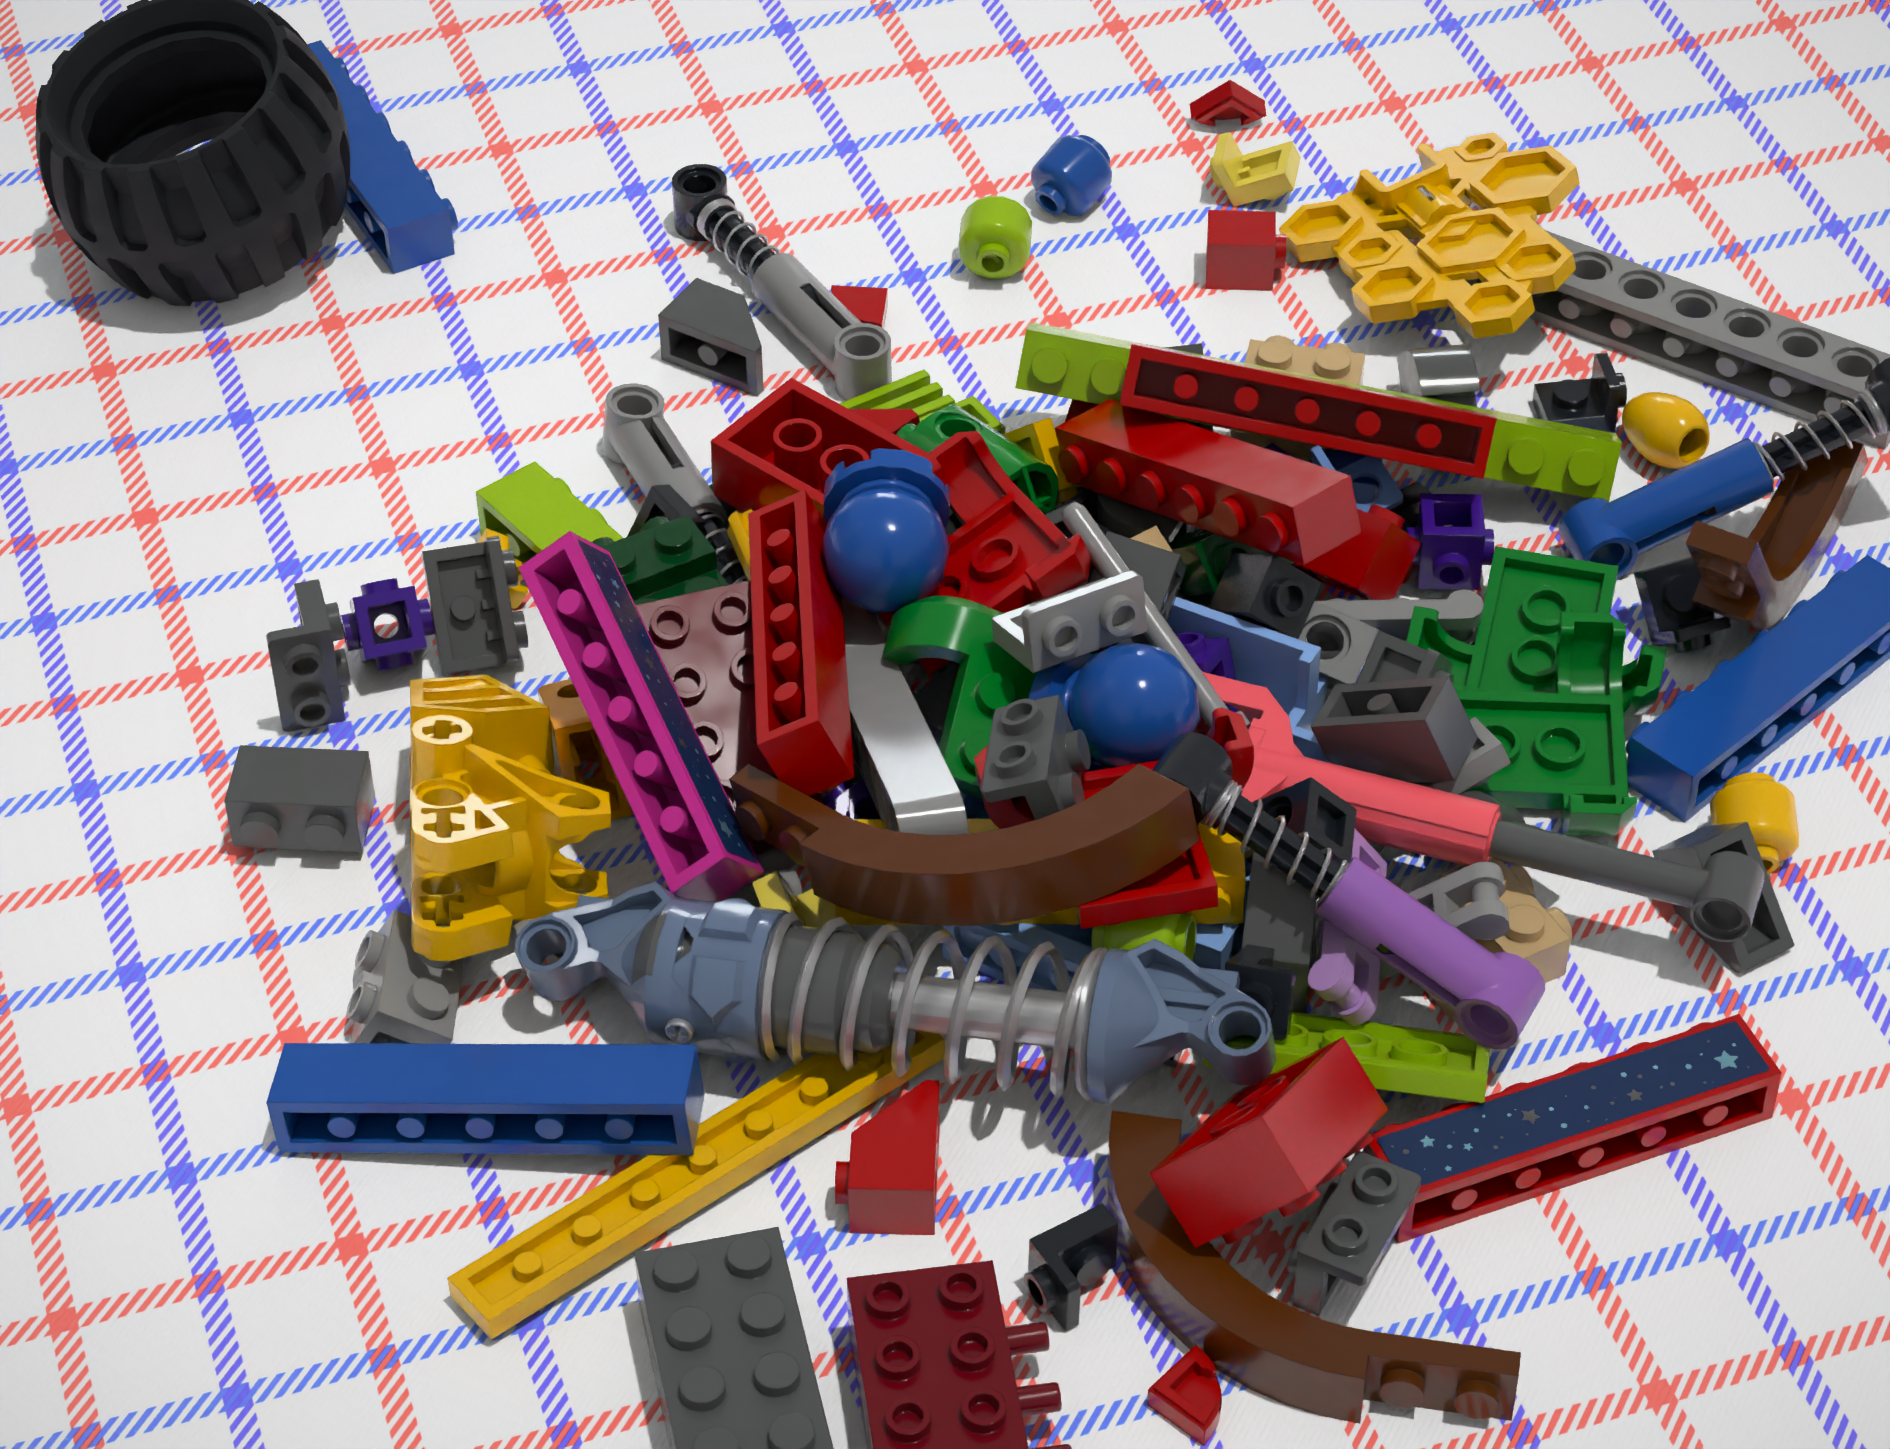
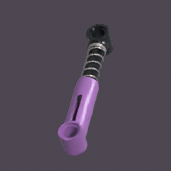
M1194 732L1181 733L1174 738L1152 770L1189 788L1197 826L1201 822V824L1207 825V828L1212 827L1215 830L1218 828V836H1223L1226 833L1230 834L1241 842V852L1251 849L1265 859L1263 863L1264 869L1274 865L1288 875L1286 879L1287 885L1297 881L1311 891L1310 901L1319 898L1317 901L1318 907L1315 910L1316 914L1454 1010L1455 1022L1470 1040L1483 1047L1495 1050L1508 1049L1515 1045L1546 990L1545 981L1536 967L1516 954L1507 952L1491 953L1355 856L1349 862L1342 860L1340 863H1337L1331 858V848H1325L1320 851L1308 842V832H1302L1297 835L1285 826V816L1273 818L1263 811L1261 799L1251 802L1241 795L1243 792L1242 786H1238L1237 782L1234 783V780H1230L1233 776L1232 761L1225 749L1215 740Z

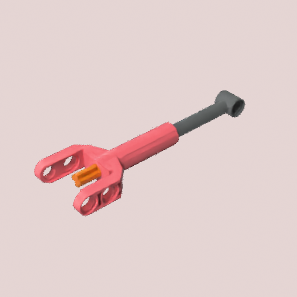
M1203 672L1222 701L1242 711L1251 723L1248 732L1254 745V764L1250 778L1242 789L1243 792L1241 794L1251 802L1263 799L1312 777L1357 809L1355 829L1366 841L1465 866L1477 862H1490L1493 857L1496 860L1691 908L1690 919L1695 929L1705 937L1715 941H1738L1747 936L1751 929L1765 877L1759 863L1750 856L1733 851L1715 853L1708 858L1704 869H1699L1507 820L1501 821L1502 813L1498 804L1304 757L1294 744L1289 716L1266 687ZM1200 715V720L1194 733L1206 735L1210 728Z

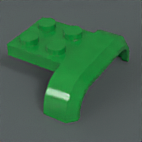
M1495 546L1483 602L1482 618L1478 625L1475 644H1467L1451 637L1441 627L1437 610L1414 606L1406 642L1425 650L1429 648L1435 650L1453 663L1450 674L1454 676L1453 686L1455 690L1555 693L1556 649L1561 611L1611 613L1619 566ZM1644 644L1641 646L1639 656L1633 662L1622 666L1624 720L1644 713L1658 699L1667 652L1666 647Z
M952 596L925 597L902 607L893 615L882 658L903 666L920 658H941L960 663L939 750L959 791L983 800L975 772L974 757L989 744L994 711L1014 701L1029 699L1035 675L1039 671L1031 672L993 641L991 618L1004 613L963 598ZM1095 650V651H1092V652H1089V653L1097 654V653H1099L1100 651Z
M1561 611L1556 649L1555 693L1456 690L1469 720L1476 717L1502 743L1511 762L1492 774L1490 779L1476 788L1467 789L1464 792L1480 791L1515 808L1560 809L1562 830L1565 835L1616 836L1633 820L1637 797H1629L1622 698V664L1626 625L1610 613Z

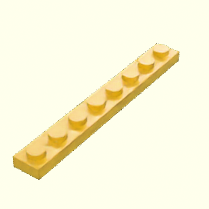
M916 1031L915 1044L909 1047L910 1059L912 1060L910 1068L900 1078L893 1071L891 1065L892 1043L878 1054L857 1052L859 1061L848 1072L841 1064L839 1057L813 1054L700 1123L693 1155H648L447 1277L450 1296L492 1340L944 1059L945 1038L937 1033Z

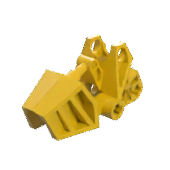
M488 675L410 680L411 946L414 952L432 961H452L508 946L512 920L535 919L553 912L575 908L579 895L608 898L607 873L587 870L578 862L566 858L559 852V849L568 844L581 842L594 831L611 827L609 792L554 776L552 732L549 718L550 708ZM576 892H588V893H587V894H579V893H576ZM436 925H449V926L439 927V926H436Z

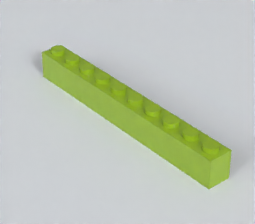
M1030 322L1025 332L1015 388L1095 404H1101L1109 399L1120 402L1131 344L1133 342ZM1174 350L1493 415L1497 420L1484 478L1587 498L1610 500L1622 445L1616 433ZM1160 414V415H1163V416H1166V417H1169V418H1174V419H1179V420H1184V421H1189V422H1195V423H1200V424H1205V425H1210V426H1215V427H1221V428H1226V429H1231V430H1236V431H1242V432L1252 433V432H1248V431H1243V430H1238V429H1233V428H1228V427H1223V426H1218V425H1213V424H1208V423H1203V422L1188 420V419H1184V418H1179V417H1174V416H1169V415Z

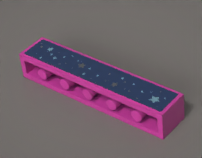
M571 531L567 532L521 565L519 570L671 893L685 899L711 902L723 901L762 875L764 871L744 830L736 819L730 800L610 552Z

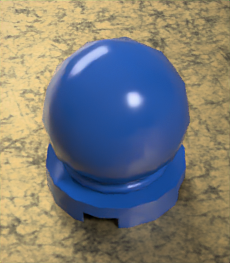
M878 448L871 450V459L855 462L847 468L844 461L839 463L825 481L823 518L827 527L823 537L822 558L828 579L845 600L872 614L897 612L906 605L929 597L943 580L950 548L945 530L948 525L950 511V489L948 484L944 486L943 482L933 474V464L928 459L906 450Z
M1125 642L1109 647L1097 654L1087 653L1040 670L1035 675L1029 694V699L1033 700L1054 695L1060 696L1073 730L1081 729L1089 745L1091 764L1090 768L1083 770V772L1157 761L1162 757L1174 738L1181 733L1194 732L1200 720L1197 684L1175 656L1161 647Z

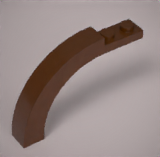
M1851 441L1853 444L1852 449L1845 444L1830 451V460L1826 459L1823 454L1806 462L1807 471L1800 465L1785 472V480L1780 481L1765 512L1748 538L1696 520L1686 542V546L1701 575L1700 582L1692 598L1693 603L1699 608L1759 629L1769 628L1789 610L1809 582L1847 511L1868 463L1864 444Z
M750 764L729 778L737 804L735 816L741 828L752 839L756 841L764 840L786 852L797 864L806 866L814 895L841 908L869 917L899 923L929 926H974L1006 923L1044 916L1085 904L1131 885L1172 862L1200 841L1189 788L1140 764H1137L1108 787L1062 811L1012 827L957 835L903 833L859 822L833 810Z
M1112 1110L1108 1144L1107 1190L1109 1212L1118 1222L1117 1247L1126 1270L1142 1298L1160 1321L1188 1349L1191 1350L1197 1345L1209 1356L1216 1370L1250 1390L1282 1404L1324 1417L1360 1424L1363 1400L1387 1403L1396 1408L1418 1407L1460 1413L1473 1419L1495 1418L1512 1421L1521 1352L1342 1326L1313 1317L1268 1295L1241 1276L1222 1258L1210 1242L1197 1248L1193 1246L1149 1174L1181 1144L1182 1120Z

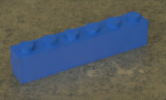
M322 40L309 43V48L321 61L337 91L348 128L351 151L350 181L348 191H346L344 206L393 274L454 255L452 231L458 229V220L448 198H440L435 191L428 171L426 169L419 170L413 162L406 142L404 140L397 141L391 132L389 122L384 113H376L370 104L364 87L361 84L355 85L350 79L343 59L341 57L334 58Z
M1866 555L1847 571L1840 570L1836 572L1824 589L1808 601L1805 599L1799 601L1791 609L1788 616L1771 630L1764 629L1753 638L1749 646L1731 661L1727 659L1721 661L1714 668L1709 678L1691 692L1688 690L1681 692L1674 699L1669 709L1651 723L1647 721L1641 723L1633 731L1626 744V753L1628 754V786L1685 823L1710 803L1714 795L1724 787L1727 780L1734 776L1748 773L1890 659V568Z
M284 1043L266 1104L279 1152L693 1155L705 1093L696 1044Z

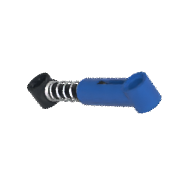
M1890 357L1879 363L1869 373L1865 382V391L1863 390L1862 393H1858L1854 399L1855 403L1842 400L1839 410L1831 414L1820 410L1816 421L1808 425L1797 421L1794 431L1789 434L1783 435L1779 432H1774L1771 442L1763 446L1755 441L1752 443L1749 438H1745L1611 502L1602 498H1591L1577 503L1563 515L1559 523V535L1572 558L1619 566L1617 579H1619L1634 566L1639 555L1690 532L1696 520L1708 524L1774 492V477L1778 476L1780 480L1784 481L1785 476L1783 473L1800 465L1807 471L1806 462L1823 454L1826 459L1830 460V451L1845 444L1852 449L1853 444L1851 441L1868 433L1874 439L1877 434L1882 436V433H1887L1890 435Z

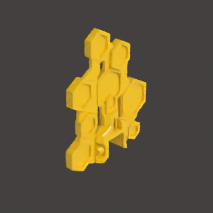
M1493 132L1468 136L1459 146L1446 147L1437 152L1429 144L1420 143L1417 146L1422 167L1421 172L1387 187L1368 169L1360 170L1353 190L1338 196L1332 201L1302 205L1279 227L1280 235H1286V249L1300 262L1334 257L1339 259L1341 270L1356 283L1351 288L1355 307L1373 324L1415 318L1422 310L1450 307L1455 313L1456 322L1474 339L1512 334L1535 312L1532 294L1556 291L1576 270L1573 253L1535 221L1538 219L1537 215L1552 213L1580 182L1577 167L1551 145L1508 152L1507 143ZM1422 188L1429 197H1426L1418 189ZM1471 201L1477 204L1482 210L1473 211L1469 207ZM1410 239H1422L1416 246L1409 241ZM1480 279L1483 283H1476L1471 286L1466 280Z

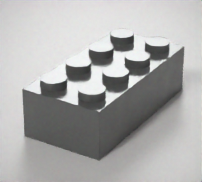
M779 1227L634 1253L639 1307L670 1449H834Z

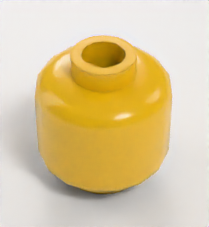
M1756 772L1734 776L1727 780L1724 787L1710 801L1712 825L1748 822L1767 874L1775 871L1779 867V863L1790 858L1799 847L1795 797L1785 785L1776 782L1772 776Z

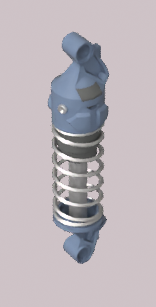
M655 881L629 889L614 899L579 895L575 908L553 912L530 921L520 930L515 940V953L533 989L542 998L551 1001H565L576 996L586 985L598 978H608L620 990L652 1044H696L699 1054L722 1056L730 1063H743L750 1060L763 1062L771 1060L774 1063L788 1053L791 1060L797 1065L808 1053L839 1057L841 1064L848 1072L859 1061L857 1052L878 1054L892 1043L891 1065L893 1071L900 1078L910 1068L912 1060L910 1059L909 1047L915 1044L916 1031L947 1035L944 1054V1074L951 1085L962 1074L967 1037L1000 1041L997 1061V1082L1003 1091L1008 1089L1014 1081L1019 1044L1052 1047L1054 1049L1050 1071V1090L1056 1098L1066 1089L1071 1050H1074V1075L1076 1088L1086 1102L1091 1098L1093 1103L1111 1105L1140 1077L1187 1048L1196 1050L1226 1081L1240 1086L1253 1085L1264 1080L1272 1072L1276 1062V1048L1271 1019L1265 1008L1239 990V972L1198 967L1182 952L1157 939H1153L1130 950L1117 948L1107 950L1100 947L1091 951L1077 968L1069 985L1068 972L1063 956L1050 941L1039 944L1031 951L1017 977L1016 965L1011 951L997 935L986 938L979 944L969 958L965 968L959 944L945 929L932 933L918 949L913 959V953L907 937L894 923L881 926L866 941L842 917L828 921L822 928L806 927L793 911L788 913L786 910L754 907L742 898L727 899L720 902L677 898ZM891 936L896 942L899 953L891 943H883L882 941ZM943 942L951 958L954 979L921 975L931 952L937 944ZM992 949L998 951L1001 959L1005 985L975 982L983 959ZM564 952L557 962L541 966L548 956ZM1045 955L1050 957L1055 973L1057 991L1028 988L1037 964ZM1248 1034L1258 1039L1253 1046L1246 1049L1236 1050L1226 1045L1232 1038L1238 1035Z

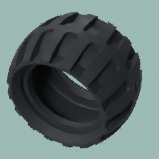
M140 0L126 6L127 10L105 22L101 19L83 32V38L69 51L63 50L52 64V74L47 84L41 85L36 103L35 132L36 154L48 198L62 226L83 254L115 282L132 293L147 300L151 296L160 298L169 305L191 306L192 302L214 300L216 303H222L238 299L241 293L264 285L266 288L285 277L284 273L294 267L301 260H309L322 247L323 237L331 226H337L343 214L346 191H348L350 181L351 151L348 128L337 91L321 61L300 34L269 7L260 1L253 4L249 0ZM210 140L209 142H207V143H205V144H203V145H201V146H199V147H197V148H195V149H192V150L187 151V152H185V153L179 154V153H181V152H183V151H185V150H187V149H189V148H191V147H193V146H196V145H198V144H200V143H202V142H205V141Z

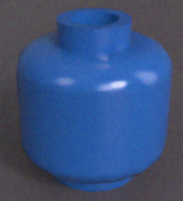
M1086 135L1060 136L1031 170V183L1036 191V201L1045 211L1056 216L1061 215L1062 212L1072 216H1083L1112 182V170L1108 152L1098 141Z

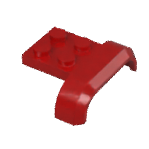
M978 431L958 432L923 456L933 464V474L943 482L944 486L948 484L950 489V509L963 525L947 537L950 548L945 574L941 583L930 596L963 598L999 612L1007 613L1027 606L1032 602L1041 601L1088 583L1091 556L1081 536L1077 533L1068 539L1004 472ZM896 612L874 614L889 630L892 617ZM920 658L915 660L929 676L951 662L941 658Z
M1222 707L1217 708L1212 712V727L1208 737L1215 740L1225 749L1233 766V776L1230 780H1234V783L1237 782V785H1241L1243 789L1252 773L1254 745L1243 715ZM988 744L974 757L975 772L988 816L999 829L1034 821L1035 818L1025 795L991 803L986 801L981 788ZM1159 760L1138 764L1152 770ZM1137 764L1083 772L1081 783L1085 799L1111 785ZM1199 830L1200 841L1172 862L1112 894L1076 906L1075 910L1081 929L1116 925L1122 922L1171 914H1184L1190 911L1218 907V885Z

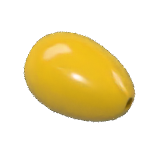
M1648 392L1630 399L1623 409L1622 423L1629 441L1641 455L1654 464L1665 468L1680 469L1698 461L1707 450L1710 441L1708 422L1703 413L1686 399L1668 393Z

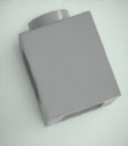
M1314 601L1298 639L1306 642V637L1316 631H1324L1331 634L1338 643L1339 654L1332 659H1320L1319 675L1328 678L1327 688L1330 690L1337 684L1355 683L1379 629Z

